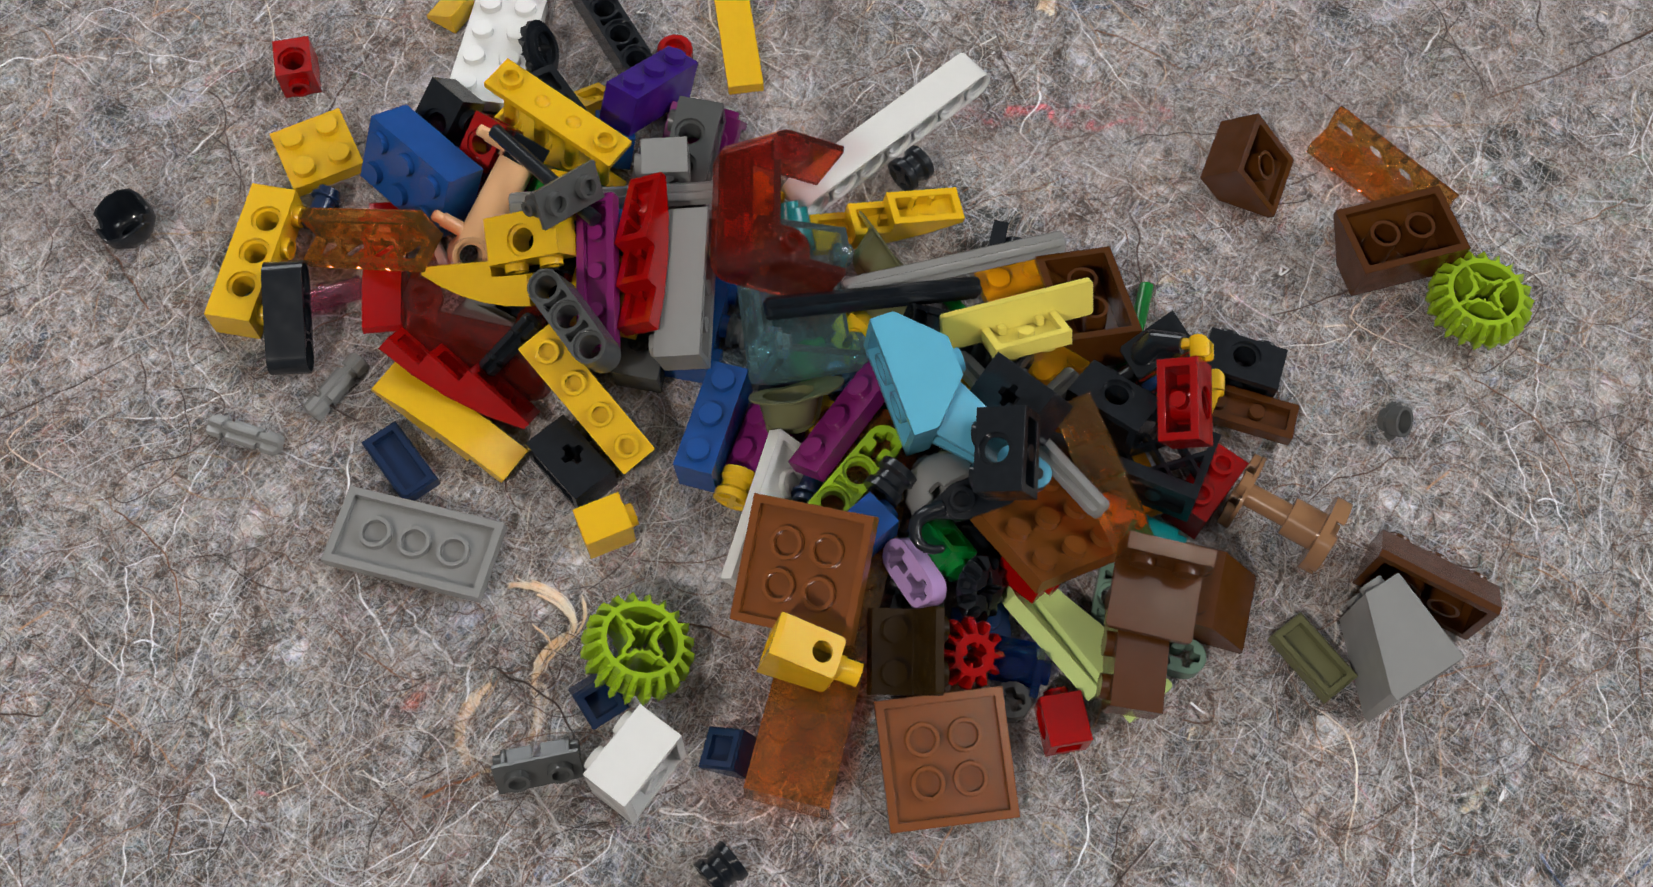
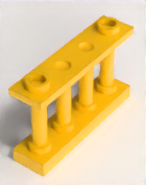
M508 58L484 82L486 89L504 100V107L494 117L524 132L523 136L550 150L544 164L569 172L592 159L596 161L595 165L601 185L606 187L627 186V182L611 172L610 169L632 145L630 139Z

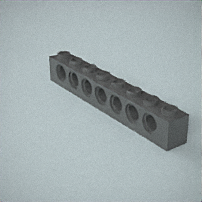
M679 96L677 108L671 109L668 116L667 129L671 131L669 137L687 136V139H699L695 143L688 144L691 182L712 181L726 123L724 104ZM706 204L686 205L682 208L706 207ZM654 331L640 333L637 335L636 340L620 337L621 359L616 368L611 371L616 385L656 393L662 392L665 372L658 362L651 357L649 347L640 352L632 350V347L639 341L649 342V336L654 334Z

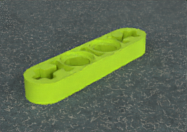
M879 425L872 428L808 501V504L821 506L823 498L834 495L843 501L844 511H848L869 491L864 486V483L855 484L851 482L847 477V470L853 466H861L870 475L875 474L879 470L877 466H879V462L884 456L887 455L897 460L902 444L896 429L889 425ZM885 439L890 441L889 450L883 449L874 462L870 457L875 451L877 442L882 443Z

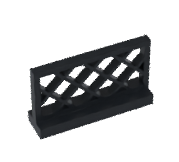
M1067 416L1059 426L1072 423L1079 436L1071 438L1054 432L1050 437L1054 444L1095 487L1187 522L1221 434L1213 432V447H1208L1206 451L1191 455L1187 448L1177 449L1182 458L1169 462L1164 461L1158 450L1159 448L1166 447V445L1158 442V439L1152 440L1149 434L1145 436L1142 440L1143 443L1139 444L1130 455L1117 447V451L1108 452L1097 448L1093 443L1102 440V438L1093 432L1088 433L1086 428ZM1149 452L1156 465L1147 467L1135 462L1132 456ZM1187 466L1195 479L1194 483L1192 484L1174 477L1171 471Z

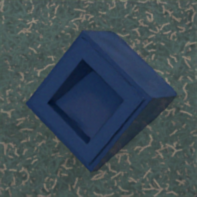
M591 674L568 689L593 730L630 708L628 703H624L622 693L617 692L614 697L609 698V686L604 684L595 688L594 681L598 674Z
M709 726L698 767L703 770L740 779H749L759 746V739L743 729Z

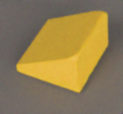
M440 0L427 14V19L456 34L470 18L474 0Z

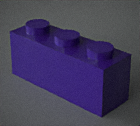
M667 46L606 82L599 119L630 137L668 113L672 101L678 102L679 96L690 97L698 62L678 48Z

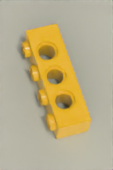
M252 183L204 311L205 317L216 332L261 339L264 331L261 268L263 262L289 261L295 256L296 238L300 228H303L301 222L307 214V208L303 205L296 190Z
M550 324L546 325L518 348L519 352L623 474H626L655 449L589 369L572 356Z

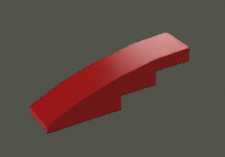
M662 172L630 180L614 242L623 252L615 286L625 294L617 329L625 336L659 329L665 295L669 242L666 176Z
M391 202L369 204L362 275L363 334L394 332L404 325L409 279L406 271L410 248L407 239L409 219Z
M403 327L390 335L378 348L417 379L444 396L487 417L525 429L541 412L499 374L493 377L487 375L480 368L479 361L470 368L443 343L430 352Z

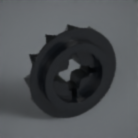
M540 20L528 21L525 26L520 28L522 37L518 39V43L522 47L520 55L524 56L526 60V68L531 69L533 72L553 63L556 69H558L559 48L555 36L544 22Z
M976 555L963 567L956 587L957 606L963 617L971 616L975 618L976 622H980L981 620L986 621L989 616L997 615V604L1004 602L1002 592L1008 586L1002 581L1006 569L999 566L997 558L987 555ZM985 587V591L981 592V594L977 593L978 590H982Z

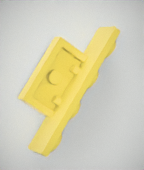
M1086 277L943 313L939 317L940 333L949 337L953 348L983 343L992 358L998 352L1011 361L1039 352H1050L1056 348L1072 344V329L1065 321L1093 313V282L1090 278Z

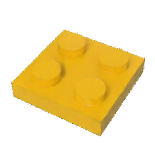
M339 108L270 133L292 188L297 191L299 197L312 193L313 189H318L321 184L330 186L361 173L363 159Z

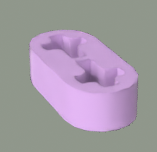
M910 537L895 538L888 541L883 549V564L910 605L915 608L939 606L943 603L947 592L946 582L929 555L917 549L911 542Z

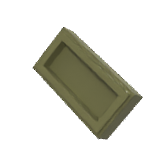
M1301 612L1267 639L1323 704L1358 677L1354 670Z

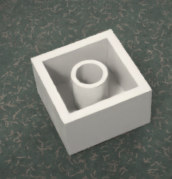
M641 704L633 713L627 711L620 717L613 728L615 735L605 747L600 745L589 755L584 764L587 770L583 773L592 793L632 824L687 756L682 735Z

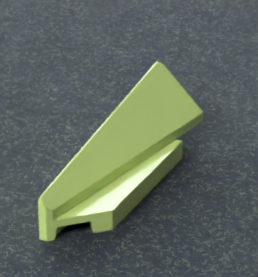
M1008 585L1002 594L1004 607L1078 690H1081L1082 695L1087 701L1096 698L1098 678L1100 673H1103L1101 643L1104 626L1059 589L1051 596L1044 593L1031 604ZM1167 678L1165 694L1168 691H1170L1173 686L1172 682ZM1123 715L1129 723L1139 718Z

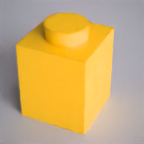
M619 492L572 510L591 559L636 541L633 527L639 525L638 518L631 502L623 504Z

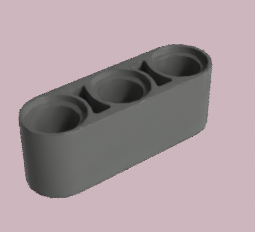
M546 268L536 271L530 277L527 284L529 297L572 356L578 362L597 373H609L614 370L621 359L619 345L575 286L554 270ZM557 285L556 292L548 298L549 291ZM579 314L578 322L570 328L572 318ZM601 344L600 353L596 357L591 358L593 349Z

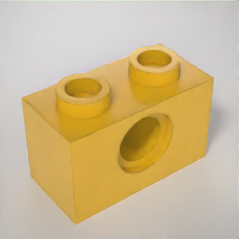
M523 211L483 219L488 265L505 269V274L507 275L528 273L529 266L540 264V268L560 267L564 265L563 259L576 257V233L573 215L546 231L542 229L539 218L534 216L528 217ZM533 235V245H532V247L530 248V247H529V240H530L531 236Z

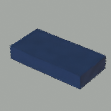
M396 421L361 442L400 498L416 501L440 485L436 475Z

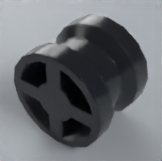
M915 145L909 147L904 152L902 158H895L888 164L892 179L904 191L914 190L918 187L921 179L927 180L934 174V166L931 159L921 148Z
M886 455L879 462V470L875 474L868 475L863 482L866 489L879 501L885 499L896 508L901 503L902 493L905 490L912 489L917 479L904 464Z
M722 841L714 846L713 854L707 859L700 858L693 864L710 887H729L735 881H743L749 875L739 859Z

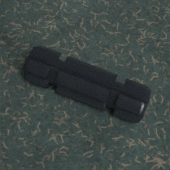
M525 313L479 361L480 368L487 375L496 376L519 352L518 348L542 328L541 321L534 314Z

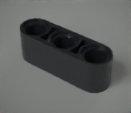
M305 260L263 262L261 268V287L267 370L270 375L312 373L314 368V346L308 265Z

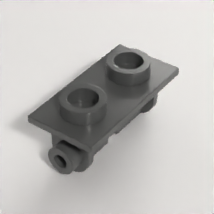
M589 160L526 195L525 201L521 204L524 214L528 217L534 216L539 218L542 229L546 231L605 197L594 160Z
M566 736L561 739L541 742V755L533 757L531 745L500 750V755L492 756L493 765H491V771L499 794L518 793L529 788L553 783L562 784L572 779L584 777L579 739L570 740V737Z

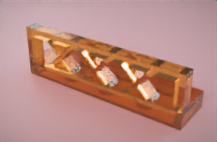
M1343 106L1335 111L1327 128L1310 143L1306 151L1371 202L1435 186H1440L1450 208L1459 196L1458 193ZM1340 123H1343L1345 126H1347L1351 130L1353 136H1350L1341 128H1339ZM1370 146H1373L1375 149H1377L1380 152L1382 158H1379L1375 154H1373L1370 149ZM1399 169H1403L1405 172H1407L1410 175L1411 180H1407L1404 176H1402L1400 174Z
M306 207L300 218L316 235L303 259L309 267L425 272L443 236V233L422 210ZM328 243H336V247L322 255ZM364 244L365 247L352 256L348 255V252ZM389 245H393L394 248L381 257H377L376 254ZM421 246L415 259L406 258V254Z

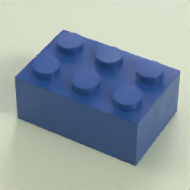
M407 104L372 115L360 176L435 241L454 234L432 221L431 215L434 210L438 209L464 222L476 201L483 168Z

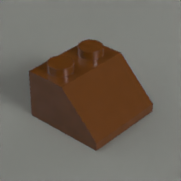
M1252 114L1220 122L1200 179L1219 201L1267 218L1274 217L1294 159L1260 114Z
M1185 542V543H1187V544H1192V545H1196V546H1200V547H1205V546H1202V545H1198V544H1194V543H1190V542ZM1217 550L1215 567L1202 577L1193 640L1201 644L1241 654L1245 643L1256 576L1227 552Z

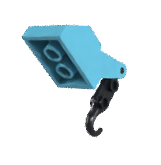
M895 311L871 318L867 328L864 348L905 455L909 456L927 450L933 443L974 463L975 446L971 439V427L973 422L976 421L977 407L987 406L960 382L963 372L966 370L965 361L960 349L952 347L947 335ZM1009 445L999 451L997 462L1006 458L1009 452ZM1040 457L1038 492L1047 486L1052 477L1050 466ZM969 478L953 483L931 503L922 506L914 512L908 526L910 540L923 553L932 555L943 553L945 551L943 545H931L924 540L922 528L927 522L935 519L966 521L1009 506L1015 500L987 501L972 492L973 488L970 485Z

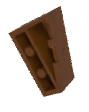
M1110 588L1108 592L1105 594V615ZM1104 624V634L1101 643L1103 673L1101 672L1099 675L1096 690L1097 698L1102 699V712L1151 720L1163 714L1169 641L1109 628Z

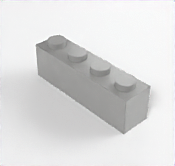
M708 207L668 209L669 242L665 295L659 329L649 336V352L651 357L665 371L711 369L719 223Z

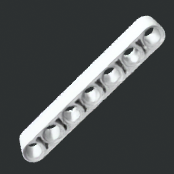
M965 53L956 55L790 176L781 189L785 194V199L788 202L798 200L799 207L807 206L809 215L821 214L976 99L988 86L990 76Z

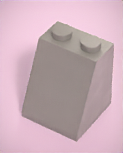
M1399 573L1386 581L1380 575L1359 589L1360 593L1346 602L1350 609L1339 619L1351 668L1358 675L1354 681L1362 713L1368 722L1431 683L1465 658Z

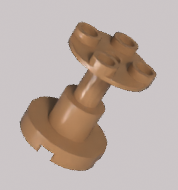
M1255 453L1246 467L1239 484H1236L1217 523L1228 528L1242 505L1280 525L1278 534L1304 547L1297 562V567L1313 574V571L1316 572L1335 544L1337 540L1336 535L1340 529L1339 524L1345 525L1353 504L1337 496L1330 503L1326 511L1323 512L1299 498H1296L1293 504L1254 484L1267 458Z

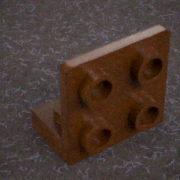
M1130 530L1119 541L1104 620L1105 626L1182 645H1189L1193 640L1202 577L1215 567L1217 550Z

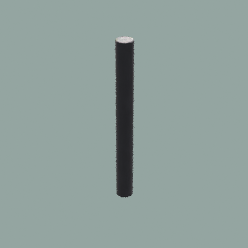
M494 125L490 129L489 136L541 183L546 185L558 178L552 170L501 125ZM591 205L576 213L590 226L597 225L602 217Z

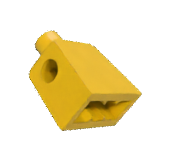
M782 612L769 632L756 672L815 691L824 692L833 680L856 687L863 671L864 662L842 655L846 644V639L843 636Z

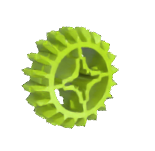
M1468 251L1464 258H1458L1453 264L1444 263L1437 269L1435 275L1428 282V292L1424 301L1430 304L1427 314L1437 316L1433 327L1443 326L1446 329L1444 338L1454 335L1458 338V346L1468 341L1473 350L1480 348L1483 344L1489 351L1498 344L1500 346L1508 344L1524 330V326L1531 318L1532 312L1530 309L1535 301L1528 297L1532 287L1521 284L1525 274L1515 275L1512 272L1514 263L1507 266L1501 264L1500 255L1490 260L1485 251L1476 257Z
M634 592L629 594L625 601L617 595L612 598L610 604L603 602L598 607L596 614L589 617L586 623L587 628L581 635V643L584 646L580 651V659L588 661L585 666V674H598L594 681L595 688L606 684L610 687L608 690L609 698L614 697L619 692L623 694L624 703L627 704L631 702L634 696H637L642 706L647 704L651 697L659 702L665 698L667 692L670 694L675 693L681 685L680 682L685 681L690 673L689 667L692 665L695 655L691 652L695 638L686 636L689 631V623L677 622L680 617V610L669 613L665 610L667 607L666 600L656 605L652 603L651 594H648L644 597L643 601H639ZM607 634L613 639L612 644L618 651L616 658L609 649ZM659 639L666 649L668 662L662 657L664 652L658 646Z

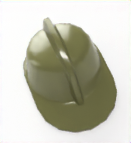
M859 211L858 213L867 226L868 231L854 251L852 262L853 269L857 275L904 265L890 251L867 217Z
M824 376L786 387L764 389L750 394L748 400L760 405L768 433L769 430L782 429L787 434H798L808 430L816 423L820 417L823 395L839 389L844 384V378L840 376Z

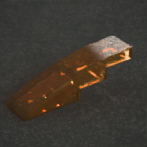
M1089 391L1067 401L1073 408L1061 422L1059 428L1069 447V453L1075 466L1109 501L1108 510L1098 519L1116 555L1119 541L1130 530L1155 535L1112 437Z

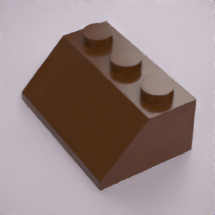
M1440 186L1335 210L1333 214L1336 265L1351 296L1432 277L1444 263L1453 264L1458 258H1464L1471 249Z
M1110 246L1035 256V264L1044 288L1086 277L1090 278L1093 282V313L1065 321L1072 329V344L1064 347L1089 362L1095 359L1105 366L1125 363L1119 349L1126 342L1141 333L1142 328Z
M1384 529L1369 544L1352 582L1359 587H1363L1380 575L1386 581L1399 573L1441 628L1465 640H1468L1498 617L1502 610L1500 587L1487 581L1484 575L1473 570H1465L1449 562L1444 555L1422 549L1410 543V540L1404 535L1388 532Z

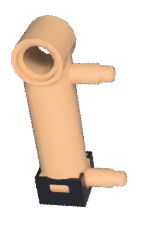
M483 124L479 125L476 134L483 138L485 142L499 149L497 152L499 157L468 216L463 222L449 213H443L438 209L434 210L431 215L432 221L457 235L450 241L447 248V258L451 264L462 263L460 252L467 245H475L478 254L474 262L488 261L483 219L509 214V194L524 192L532 177V174L489 136L491 128ZM508 131L544 163L550 150L516 131Z

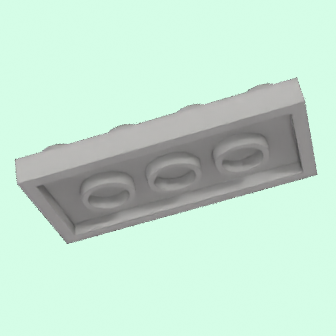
M350 485L321 560L328 566L481 603L507 527L504 522Z

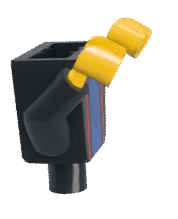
M1171 311L1121 346L1119 351L1126 364L1116 371L1121 376L1136 385L1139 384L1141 388H1145L1156 395L1157 360L1198 356L1205 362H1210L1214 360V344L1203 334L1190 336L1174 311ZM1211 369L1212 388L1220 390L1219 398L1223 397L1225 393V376L1221 370Z

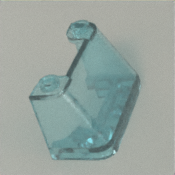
M763 216L758 217L738 253L735 266L747 368L749 369L748 375L752 384L770 386L858 372L868 362L869 358L864 348L865 336L862 332L849 333L846 313L769 321L765 319L762 304L767 297L842 290L840 276L845 267L850 266L853 258V247L848 242L845 227Z

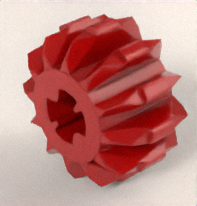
M964 616L961 623L954 619L949 620V638L944 643V660L949 665L948 684L953 686L958 683L960 688L964 690L972 689L974 682L981 687L988 685L986 673L999 674L998 667L993 665L994 660L1005 657L1003 651L994 649L1002 638L999 634L990 633L991 625L986 621L981 620L977 623L975 618L971 616ZM969 645L972 649L968 650L966 646ZM967 655L968 660H963V657Z

